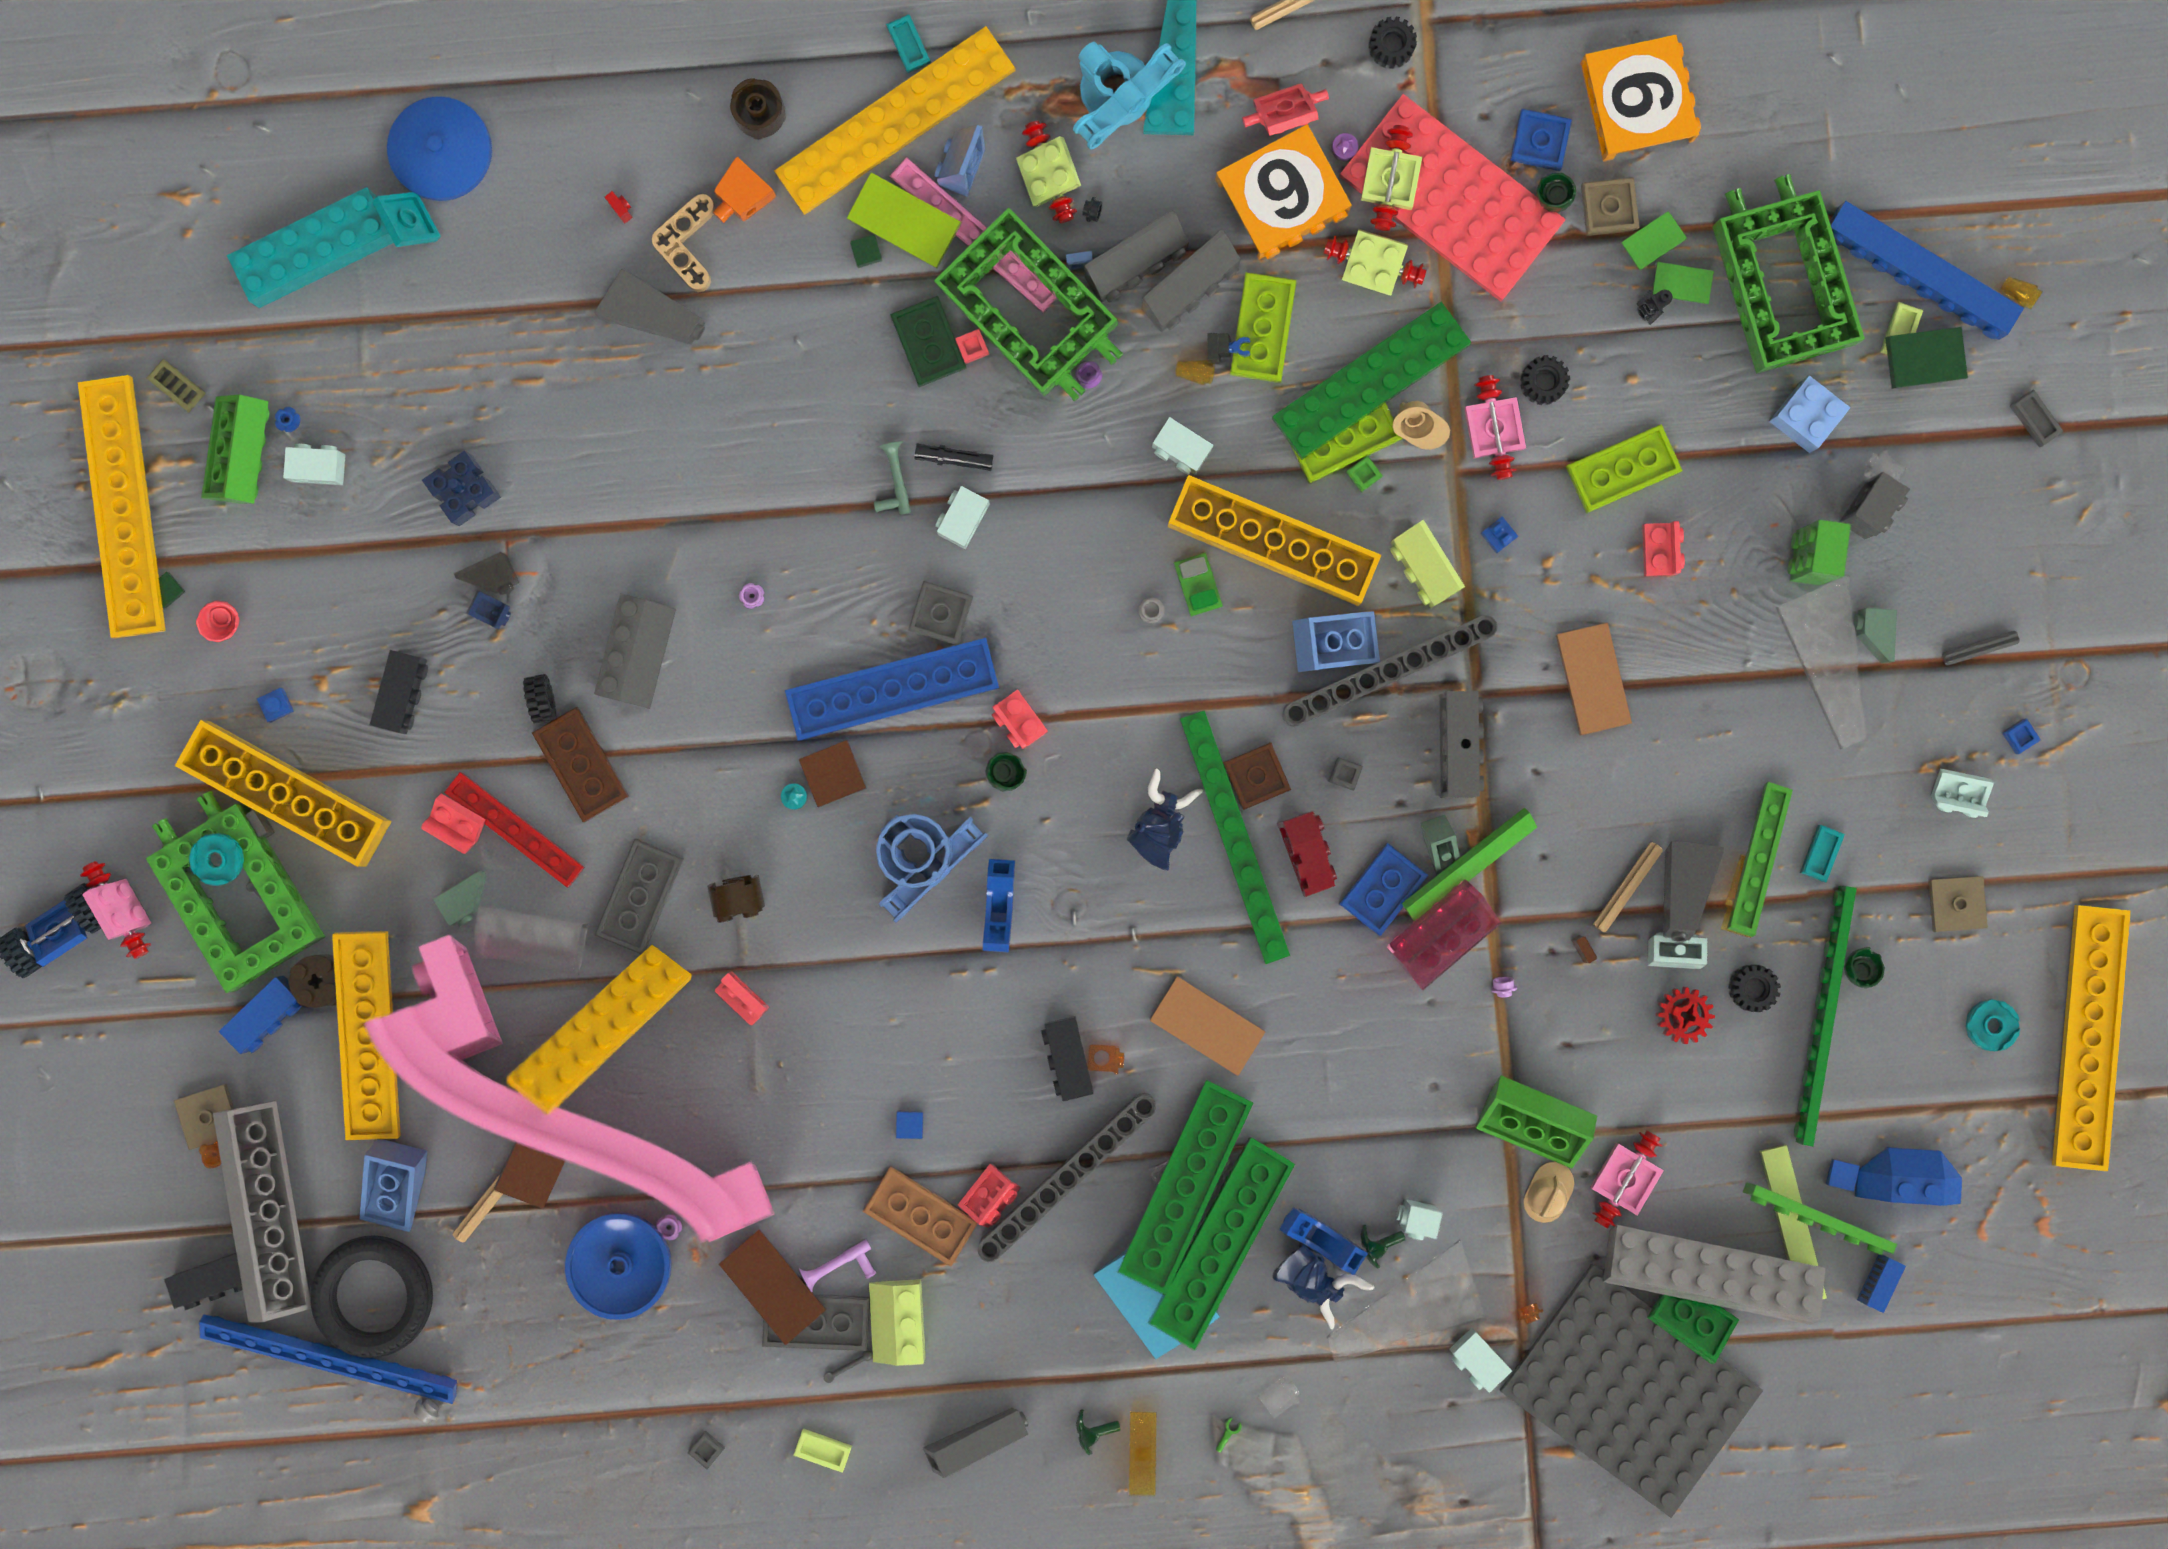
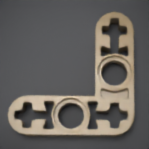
M699 194L691 199L659 227L652 236V244L685 283L696 292L707 290L711 279L706 269L682 243L714 215L715 204L705 194ZM700 202H702L703 204H706L708 202V211H699L696 214L698 220L695 222L692 215L688 212L692 210V212L695 214L699 210L698 204ZM681 218H688L691 222L690 227L685 231L677 228V222ZM672 227L675 233L679 235L677 239L674 236V234L671 237H669L672 234L669 228ZM661 236L664 238L669 237L668 241L670 244L668 246L660 245L661 241L659 238ZM678 254H686L688 256V263L683 267L676 266L674 262L675 257ZM691 268L698 276L704 274L702 277L704 282L701 285L697 282L692 284L695 280L688 272Z

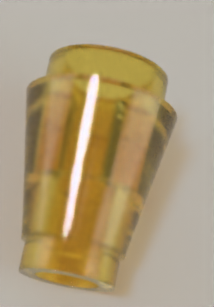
M2008 276L2000 289L2023 308L2027 307L2030 310L2043 292L2038 289L2037 285Z
M1208 360L1178 361L1176 377H1181L1204 386L1206 383L1212 384L1215 364L1209 363Z

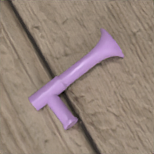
M866 1239L814 1270L803 1271L799 1268L811 1292H813L814 1284L821 1277L855 1258L862 1268L866 1279L876 1274V1271L865 1255L866 1252L871 1250Z

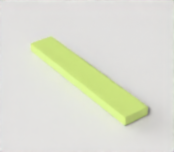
M1784 1144L1760 1150L1769 1190L1802 1204L1787 1145ZM1775 1211L1787 1259L1818 1266L1808 1225L1797 1221L1798 1215L1791 1212L1789 1216ZM1823 1289V1299H1826L1825 1289Z

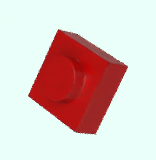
M611 191L604 197L624 224L632 219L628 212L631 206L622 195L617 197Z

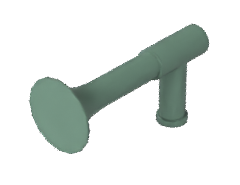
M904 441L877 446L884 450L888 457L896 498L878 502L874 501L876 513L897 507L900 515L911 513L898 457L899 446Z

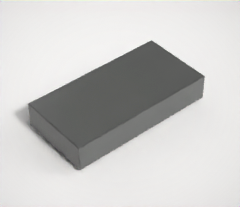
M2034 389L2010 405L2039 448L2064 432Z

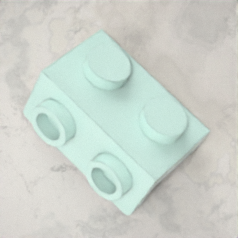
M1940 769L1931 798L1936 807L1941 811H1959L1973 818L1978 817V815L1987 817L1989 811L1986 808V804L1994 782L1992 779Z

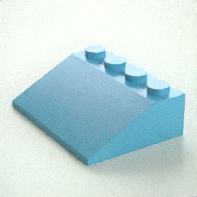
M1127 1248L1093 1275L1154 1358L1157 1359L1181 1343L1148 1324L1162 1294L1117 1273L1128 1250ZM1218 1310L1214 1314L1210 1324L1220 1317Z

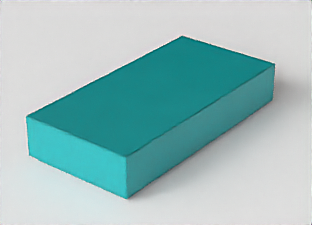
M910 14L886 24L907 73L931 63Z
M1818 825L1800 873L1816 880L1827 882L1845 834L1826 826Z

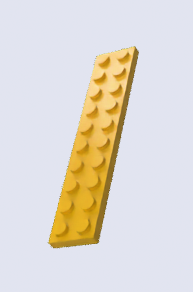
M985 26L784 163L774 172L805 215L1015 72V67Z
M124 375L78 382L110 636L116 639L164 632L166 629L133 377Z
M2074 905L2052 1165L2108 1171L2130 910Z

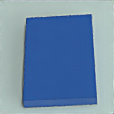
M1386 843L1340 901L1339 905L1378 936H1381L1402 910V903L1417 891L1428 877V874L1390 844Z

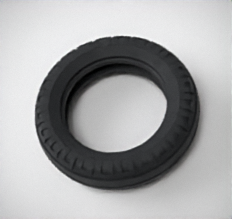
M372 1235L354 1238L335 1248L320 1264L311 1287V1310L315 1323L322 1335L339 1350L350 1355L365 1358L390 1355L410 1344L424 1328L433 1303L431 1277L422 1259L404 1243L385 1236ZM364 1260L380 1261L391 1266L401 1276L407 1291V1304L403 1316L393 1328L383 1332H365L352 1326L342 1315L337 1302V1289L341 1277L354 1263Z

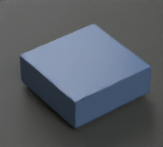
M1092 251L1066 254V264L1069 270L1085 268V265L1093 260Z

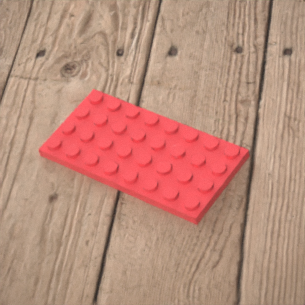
M1402 94L1346 165L1339 177L1362 194L1371 147L1392 151L1385 144V141L1392 138L1387 133L1388 129L1393 128L1394 125L1408 127L1409 131L1413 133V137L1407 138L1411 148L1402 153L1422 157L1412 210L1394 207L1398 211V215L1392 218L1502 302L1566 219L1557 212H1551L1543 208L1533 193L1410 98Z

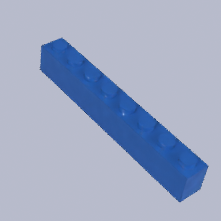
M1847 201L1837 208L1829 221L1836 245H1842L1849 249L1851 255L1856 258H1864L1869 261L1874 269L1889 273L1897 283L1912 287L1920 297L1937 302L1942 310L1950 313L1953 312L1960 316L1961 321L1965 324L1975 325L1980 328L1988 338L2000 340L2007 336L2024 309Z

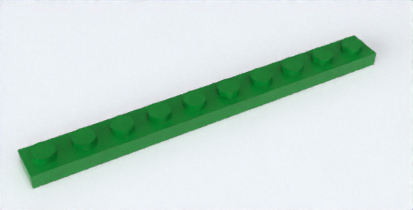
M1205 710L1180 719L1264 962L1268 964L1290 956Z
M1838 886V890L1833 895L1834 916L1830 917L1828 930L1831 931L1830 940L1826 942L1824 948V956L1827 957L1826 964L1820 972L1821 993L1817 994L1815 1006L1818 1009L1817 1017L1811 1025V1033L1814 1034L1812 1045L1810 1044L1807 1049L1809 1065L1802 1079L1803 1086H1805L1804 1095L1800 1097L1798 1103V1110L1801 1112L1800 1119L1794 1127L1796 1142L1806 1146L1814 1147L1857 890L1855 887Z

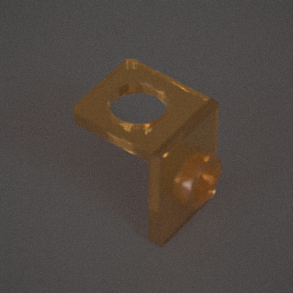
M1097 1044L1089 1046L1088 1069L1090 1071L1114 1072V1074L1118 1075L1119 1068H1124V1053L1120 1052L1119 1046ZM1100 1050L1106 1051L1109 1054V1062L1103 1066L1096 1064L1094 1061L1095 1053Z

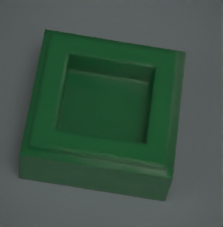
M875 234L850 241L858 268L882 261Z
M165 572L159 577L162 607L167 608L186 591L169 572Z

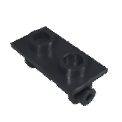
M1664 289L1653 295L1651 291H1648L1636 303L1640 317L1644 321L1647 320L1649 325L1654 323L1664 313L1663 307L1671 303L1673 299L1672 293Z

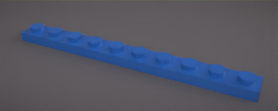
M203 1314L199 1321L201 1339L453 1404L456 1398L457 1380L451 1379L448 1376L435 1375L422 1369H412L395 1362L389 1363L375 1358L350 1355L339 1349L325 1346L322 1343H313L301 1340L296 1336L282 1335L269 1329H259L246 1323H236L219 1316Z

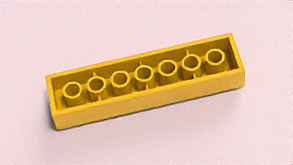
M1188 475L1167 526L1356 606L1362 603L1381 558V555L1190 475Z
M199 721L175 764L179 769L357 867H367L392 822L210 721Z

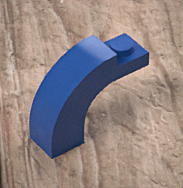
M989 859L983 951L1009 952L1015 860Z
M1294 1207L1285 1216L1283 1224L1279 1229L1286 1235L1317 1251L1339 1268L1352 1275H1355L1368 1254L1325 1223Z

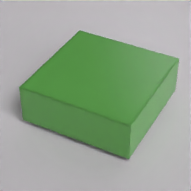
M1368 456L1346 471L1361 493L1383 477Z

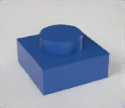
M278 688L257 698L267 722L271 723L294 712L284 688Z

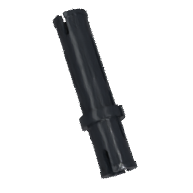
M917 443L914 460L935 462L940 466L950 464L991 471L994 455L945 448V445L938 447Z

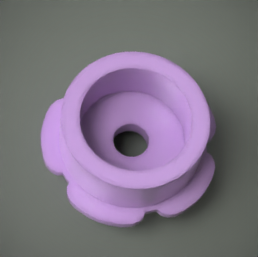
M748 583L740 591L739 599L746 608L753 609L755 606L759 607L764 602V590L759 585Z
M1512 977L1493 979L1491 991L1497 993L1498 997L1512 996V991L1517 990Z
M672 1214L665 1215L664 1218L661 1217L656 1223V1227L664 1239L674 1240L682 1230L681 1222ZM667 1225L671 1226L670 1230L667 1229Z

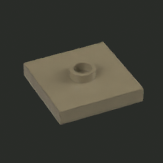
M1634 177L1584 182L1581 184L1586 236L1639 230Z
M1983 876L1928 880L1933 932L1988 928Z
M227 1084L174 1100L188 1149L192 1150L217 1142L213 1113L234 1109Z

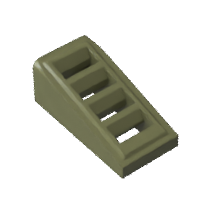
M162 359L146 378L188 413L206 394L165 359ZM167 370L171 371V374L163 383L158 381ZM177 376L179 378L178 382L169 390L167 386ZM183 383L187 384L188 386L179 397L176 396V391ZM193 389L196 394L186 404L182 400Z

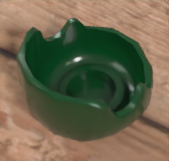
M1551 173L1541 178L1536 190L1537 199L1540 205L1548 211H1564L1575 199L1576 185L1564 173Z
M1008 752L997 753L988 760L985 773L990 785L1004 792L1013 791L1019 787L1025 780L1027 769L1023 766L1020 757Z
M1870 947L1853 951L1846 958L1844 965L1845 975L1852 984L1865 989L1876 986L1883 979L1885 971L1881 955L1870 950Z

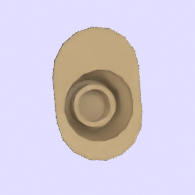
M1421 401L1402 402L1399 405L1398 414L1394 418L1392 425L1394 432L1398 436L1421 449L1431 450L1439 448L1446 443L1450 435L1449 425L1442 417L1431 411L1428 405Z
M1548 1162L1539 1167L1524 1197V1208L1532 1219L1542 1223L1552 1222L1563 1213L1574 1188V1177L1570 1169L1557 1162Z

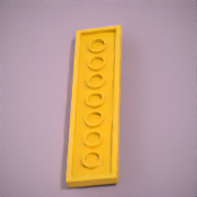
M388 931L337 932L332 934L345 1140L398 1139L401 1133L397 1073L381 1056L364 1023L370 1020L393 1014Z
M651 945L507 1077V1083L549 1115L691 980L692 974L654 945Z

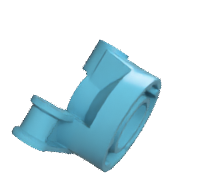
M1096 42L1089 43L1078 56L1083 75L1080 83L1081 98L1089 114L1082 116L1075 123L1073 131L1076 134H1080L1087 141L1089 149L1097 148L1118 127L1128 125L1139 119L1150 106L1152 97L1179 75L1184 69L1186 62L1183 59H1179L1171 51V46L1168 43L1163 44L1154 52L1146 66L1141 60L1130 53L1121 51L1108 53L1101 44L1098 45ZM1121 74L1124 76L1125 82L1115 93L1113 89L1103 85V82L1108 77Z

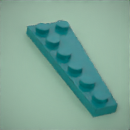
M1167 0L1159 47L1168 43L1171 46V51L1179 59H1183L1186 65L1179 75L1152 97L1146 112L1143 134L1194 135L1197 0Z

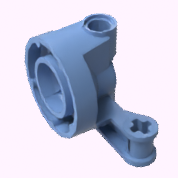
M917 814L900 817L896 815L880 830L882 833L879 835L876 853L878 864L885 876L898 886L878 905L880 907L884 906L894 917L893 921L897 923L924 895L939 884L961 860L976 849L989 835L987 833L983 834L973 823L972 817L967 819L948 838L942 827L929 817ZM967 830H969V831L976 837V839H974V838L967 832ZM911 834L915 840H921L927 847V853L931 854L930 858L919 868L916 866L917 863L911 862L906 858L904 849L898 847Z

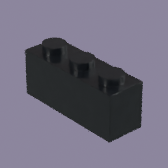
M390 650L370 726L407 735L408 730H411L414 724L415 717L412 715L414 706L418 705L421 698V690H419L421 680H424L428 673L426 659Z
M1076 1016L1045 1023L1046 1029L1041 1030L1044 1045L1049 1044L1051 1049V1055H1047L1050 1071L1056 1070L1058 1080L1053 1081L1056 1096L1061 1095L1062 1100L1067 1101L1092 1095L1093 1088Z
M237 1253L164 1279L174 1309L184 1306L185 1310L201 1305V1299L207 1297L209 1301H214L226 1296L224 1291L232 1288L235 1293L243 1290Z

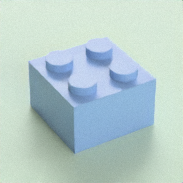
M1809 375L1800 381L1769 422L1808 453H1811L1822 445L1850 407Z

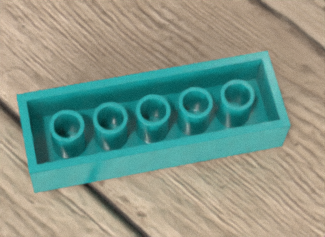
M366 187L228 254L227 257L248 301L261 308L393 244V240L372 203L376 195Z

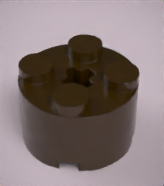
M750 78L739 83L733 90L730 110L737 126L743 133L754 139H762L773 135L781 128L786 118L785 106L778 89L771 82L764 79ZM758 106L761 109L757 111L754 110V107Z
M751 875L725 879L722 880L723 885L716 886L715 882L707 885L713 917H717L718 923L733 920V917L739 914H743V918L759 915L758 912L763 911L762 908L765 907L759 875H755L753 878H751Z
M330 954L307 956L291 968L289 987L292 995L300 1005L319 1008L337 1003L334 956ZM322 977L323 982L318 984L317 979Z

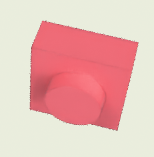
M980 329L955 338L965 364L989 355Z

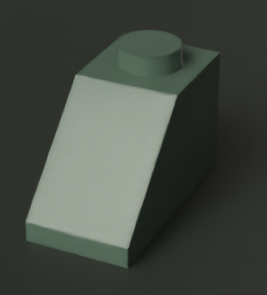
M1877 608L1858 610V614L1854 617V629L1857 630L1859 640L1880 663L1895 662L1897 610Z
M1446 815L1420 823L1424 842L1436 876L1460 858L1456 835Z
M484 872L474 873L433 899L449 926L458 925L462 927L473 920L472 915L479 910L486 880Z

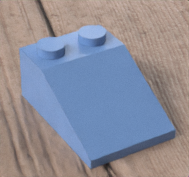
M975 125L955 131L953 138H948L944 148V153H946L943 163L939 162L935 172V177H937L940 187L968 197L985 152L982 126Z
M1374 611L1311 617L1292 621L1298 672L1380 662Z
M376 1139L364 1155L360 1220L410 1232L426 1171V1150L383 1139Z

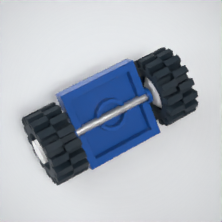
M85 883L81 884L67 893L63 901L26 924L27 932L16 927L1 936L0 958L4 959L6 967L9 966L12 973L15 972L18 977H28L87 939L85 931L93 934L100 930L101 926L82 895L92 888L86 887Z

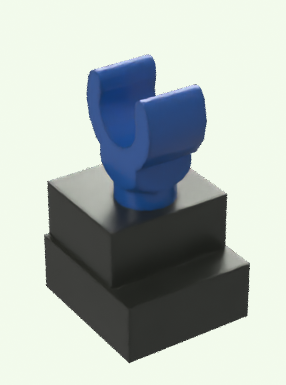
M1207 333L1208 361L1210 364L1221 363L1220 357H1231V353H1238L1242 357L1250 356L1249 351H1242L1240 349L1243 343H1250V339L1242 337L1237 341L1231 342L1228 333Z

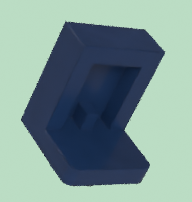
M477 590L466 614L499 630L501 625H506L511 612H509V605Z

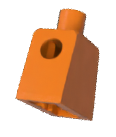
M736 157L714 190L717 198L722 203L713 211V214L723 223L733 213L742 221H746L771 202L776 195L766 182L740 158Z

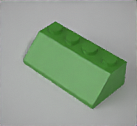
M240 394L216 396L201 498L239 504H254V500L258 495V474L262 469L261 451L266 442L264 431L265 424L269 419V401Z
M1500 1075L1490 1090L1476 1129L1572 1169L1594 1139L1597 1115Z

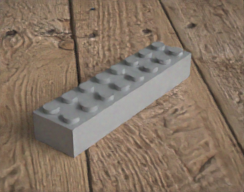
M263 1102L213 1113L248 1322H265L311 1309L277 1102Z
M1616 1225L1609 1231L1603 1282L1811 1325L1821 1320L1825 1268Z

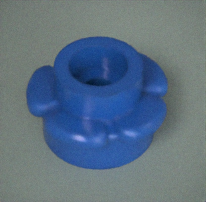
M285 407L283 410L279 409L275 414V425L280 431L293 432L300 425V416L291 407ZM286 417L289 418L288 422H285Z

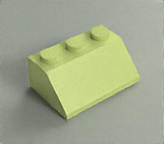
M1424 520L1391 541L1392 547L1390 551L1397 561L1401 560L1406 568L1404 573L1411 584L1415 582L1420 591L1417 594L1425 606L1428 604L1430 608H1433L1465 587Z
M921 1279L869 1282L873 1362L896 1366L924 1364L926 1357Z

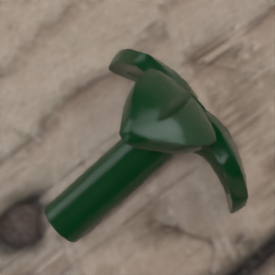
M1363 1225L1361 1245L1368 1253L1366 1257L1369 1262L1379 1269L1381 1266L1376 1260L1386 1253L1388 1247L1405 1241V1235L1402 1231H1399L1380 1240L1371 1241L1367 1235L1366 1225Z
M1082 1409L1077 1417L1076 1430L1080 1436L1078 1439L1082 1449L1086 1454L1091 1455L1093 1453L1089 1447L1093 1446L1100 1436L1120 1431V1424L1118 1421L1087 1428L1083 1423L1084 1410Z

